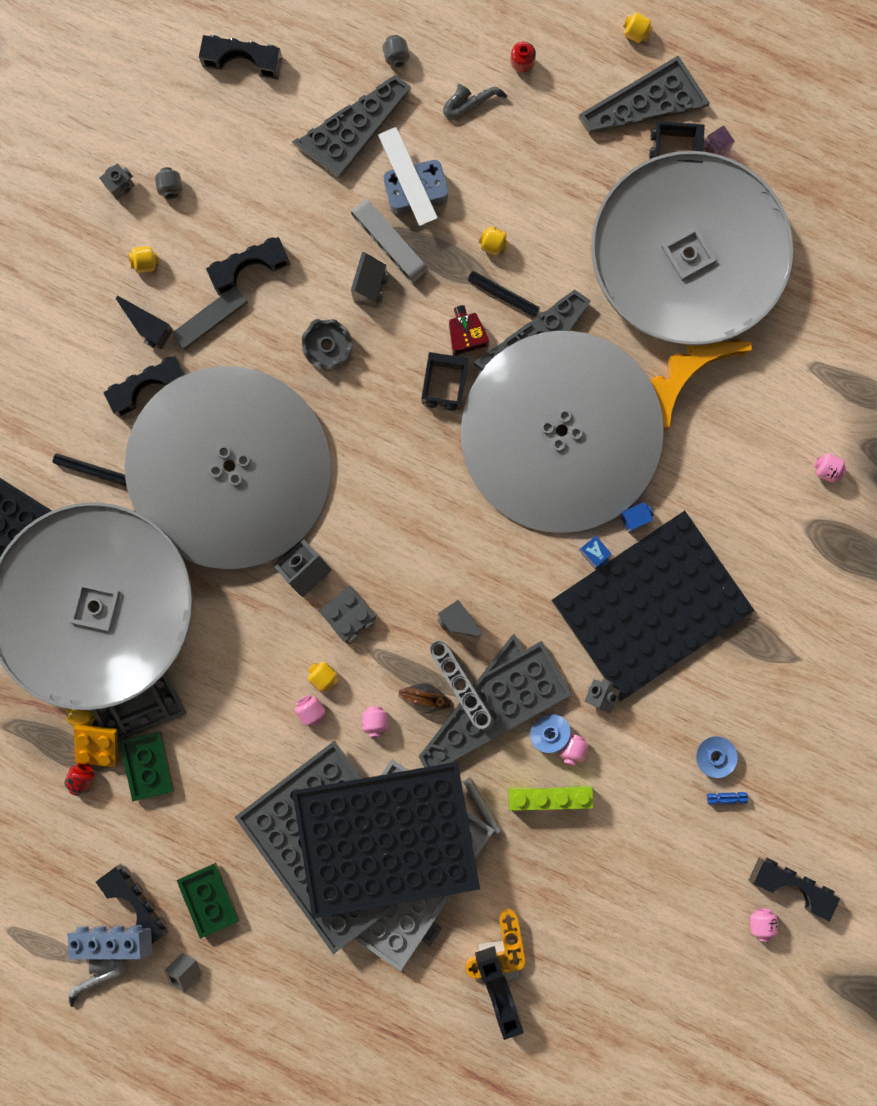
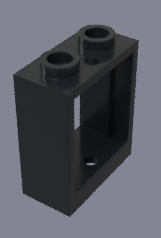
M657 121L655 129H651L650 141H653V147L650 148L649 160L659 156L660 135L693 137L692 151L703 152L705 125ZM675 160V161H685V162H698V163H703V161H697V160Z
M429 352L421 402L426 407L437 408V406H443L449 411L461 409L469 358ZM433 366L462 370L457 401L428 397Z

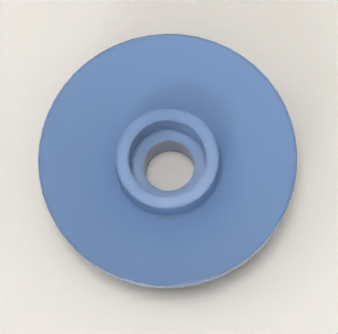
M554 714L539 718L533 724L530 732V739L534 747L540 752L547 754L562 750L568 744L571 737V729L568 722L563 717ZM550 735H555L554 738L549 739Z
M719 736L709 737L702 741L696 752L698 767L704 774L713 778H722L729 775L735 769L738 760L734 745L728 739ZM713 753L718 754L717 760L712 759Z

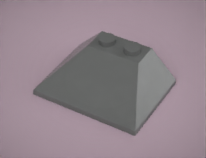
M167 673L151 688L127 702L104 709L91 710L100 727L117 729L118 741L186 714V710Z

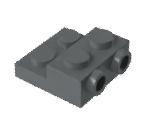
M351 585L319 610L343 642L348 640L351 643L359 636L358 631L363 627L366 630L375 623L373 619L376 616Z

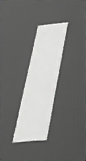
M395 127L378 134L419 226L437 219L397 128Z

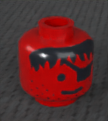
M525 41L518 42L513 46L510 62L516 71L527 72L532 69L536 58L534 46Z
M78 763L70 767L64 785L72 795L86 794L91 789L95 774L89 765Z

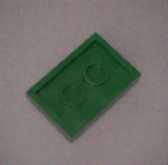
M161 731L119 741L132 802L174 791Z
M216 862L176 880L200 939L240 921Z

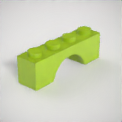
M569 785L551 788L508 787V808L510 811L593 808V787L590 785Z

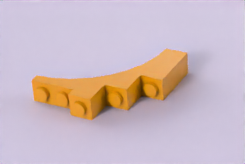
M737 339L733 342L723 341L709 345H687V356L683 353H676L670 356L667 361V379L663 376H655L653 379H650L659 399L663 417V431H667L670 427L671 413L676 397L690 376L716 360L731 356H747L752 350V343L745 342L743 339Z

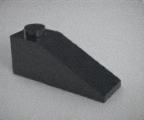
M117 295L115 299L139 335L144 339L143 343L153 349L155 346L162 349L173 331L170 324Z

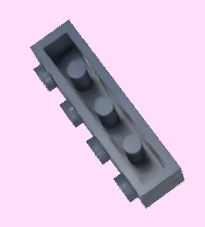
M85 925L78 926L76 931L67 934L69 959H142L152 954L151 928H142V925H133L129 928H124V925L112 926L111 929H107L106 925L95 926L93 929H89V926Z

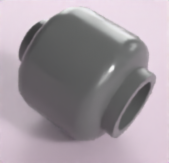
M392 35L386 38L382 45L386 63L396 68L402 67L410 57L407 41L399 35Z
M170 167L160 169V172L155 175L157 192L163 198L174 199L182 192L183 187L179 172L172 170Z

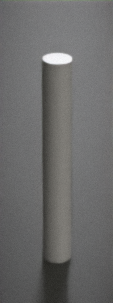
M468 777L463 780V784L484 819L494 829V835L501 832L500 827L471 779Z

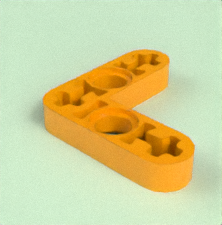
M506 908L499 914L504 951L497 953L504 973L519 971L524 967L525 955L517 914L513 909ZM506 915L514 918L511 919L512 929H508L507 922L504 920ZM511 934L518 937V941L513 945L506 942V938ZM512 950H516L519 959L518 964H514L511 961L513 960ZM476 956L470 957L465 963L467 975L471 978H482L478 968L476 972H473L471 968L472 964L476 963Z

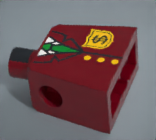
M465 305L455 307L454 313L456 318L449 320L452 356L488 347L489 338L477 313L467 315Z

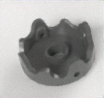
M315 319L302 335V351L308 362L314 367L322 370L336 369L343 365L351 354L352 340L350 333L345 326L335 319ZM331 341L333 343L332 348L324 350L322 348L323 342Z

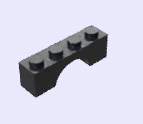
M203 35L199 52L202 67L221 70L227 62L243 58L251 61L256 66L260 77L279 78L282 54L280 48L275 45L269 44L265 46L253 41L242 42L235 38L224 39L217 35Z
M271 237L266 239L263 244L258 246L252 245L240 254L234 253L228 256L226 260L211 263L210 267H207L206 270L217 294L221 295L232 287H237V278L240 272L247 266L259 264L266 266L274 272L290 265V261L280 238Z
M176 356L164 358L156 366L146 367L138 375L134 374L127 377L126 381L120 384L109 386L108 390L103 393L113 413L117 417H121L137 409V397L143 388L151 384H163L166 386L177 378L186 375Z
M768 857L765 860L758 858L750 875V882L771 893L785 885L797 886L804 896L805 909L830 922L840 898L834 895V890L824 885L821 889L815 886L816 881L806 876L801 879L796 876V871L786 866L783 870L777 867L778 863Z
M119 864L98 879L96 884L107 899L119 897L133 905L137 915L136 925H142V928H151L153 944L168 932L167 923L156 914L154 904L144 897L142 887L132 880L130 870L126 866Z
M495 946L475 952L476 963L491 998L503 1039L506 1040L524 1034L522 1021Z

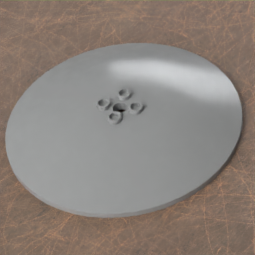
M681 151L664 154L641 163L630 170L613 186L597 214L592 233L591 252L598 284L610 305L625 321L642 333L655 339L677 345L699 346L732 339L755 326L768 314L780 298L791 272L793 238L789 220L780 200L756 173L744 165L718 154L700 151ZM675 160H697V161H703V163H698V162H685V161H675ZM691 250L694 253V257L687 258L683 252Z
M552 331L536 334L517 341L496 355L485 366L471 387L466 399L461 422V442L465 463L470 476L479 491L494 508L511 520L526 527L553 533H569L591 529L604 524L620 515L639 498L651 481L658 466L662 452L664 425L659 399L652 383L642 368L626 352L609 341L594 335L574 331ZM559 425H564L568 429V433L563 437L558 436L556 433V428Z
M220 366L205 368L188 373L166 385L154 395L139 414L130 433L125 454V479L128 494L136 513L149 519L162 529L177 547L183 559L211 568L240 569L252 567L275 559L290 550L302 540L318 519L324 507L330 485L331 462L328 443L324 431L311 408L293 389L268 374L243 367ZM228 460L233 461L236 465L235 470L232 472H227L223 468V464ZM139 518L145 528L148 529L149 523Z
M73 504L53 510L37 518L15 536L0 557V663L5 671L20 687L34 697L58 707L74 710L104 709L122 704L144 693L158 682L173 665L182 650L190 628L193 606L192 586L188 570L179 550L164 531L152 521L130 509L113 504ZM139 518L149 523L148 529L145 528ZM97 601L100 608L97 612L93 613L90 606L93 602Z

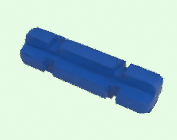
M735 792L718 793V795L715 793L707 794V803L709 805H717V803L720 805L737 804V802L740 804L748 803V794L746 792H738L737 794Z

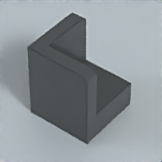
M183 953L164 970L170 985L182 992H185L202 974L197 961Z

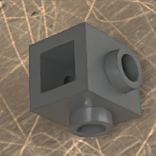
M118 163L109 167L99 177L116 200L122 195L128 194L132 187L135 186L131 180L133 175L126 167L122 169Z
M593 679L584 702L611 713L618 700L620 690L614 688V683L603 679L602 682Z

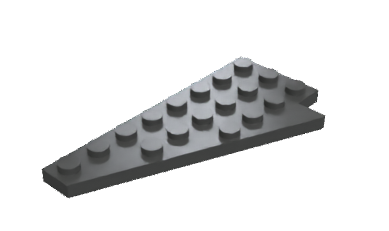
M515 634L512 635L473 685L494 719V724L489 730L482 731L472 723L461 703H459L421 752L419 759L424 767L451 763L571 696L570 690L543 642L540 641L523 650ZM470 698L468 700V707L473 708L476 706L477 699ZM482 715L478 719L480 726H484L488 722L487 715Z

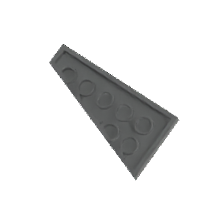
M676 56L582 112L578 118L590 134L709 106L710 102L680 57Z
M394 75L377 86L376 90L366 96L363 95L359 98V101L352 105L349 104L326 119L323 124L315 129L312 128L306 135L300 139H295L292 143L340 179L410 92L411 86Z
M574 289L547 311H544L533 321L524 325L506 338L504 342L488 351L486 355L477 359L473 364L483 370L496 355L517 341L544 332L570 331L591 300Z

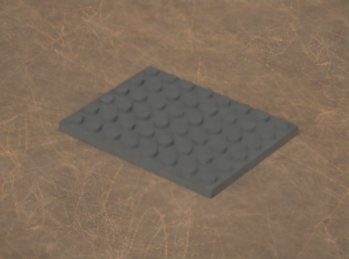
M336 741L330 743L235 816V819L333 954L398 905L394 904L312 919L292 791L362 778Z

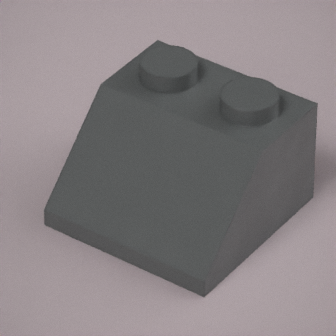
M365 252L361 254L351 293L354 302L376 308L378 302H382L384 295L382 287L383 284H387L390 273L387 272L386 264Z
M303 538L273 565L302 598L332 571L327 563Z
M459 600L438 613L439 619H437V622L443 630L448 629L452 633L479 637L482 634Z

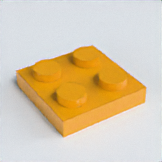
M76 724L74 727L75 763L116 767L118 764L117 729Z

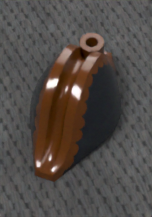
M420 683L400 689L398 695L415 711L424 714L449 708L452 701L439 689L428 683Z

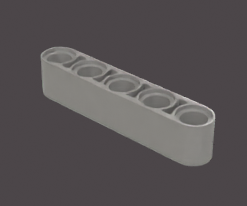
M365 198L350 211L359 225L411 283H414L428 271L423 261L368 199Z
M443 641L433 642L430 646V654L472 723L482 731L489 730L494 724V719L452 650ZM443 646L445 648L444 654L437 656V648ZM454 663L455 670L452 673H447V666ZM466 681L465 689L458 690V682ZM470 698L477 699V704L473 708L468 707V700ZM487 715V724L480 726L478 723L479 717Z

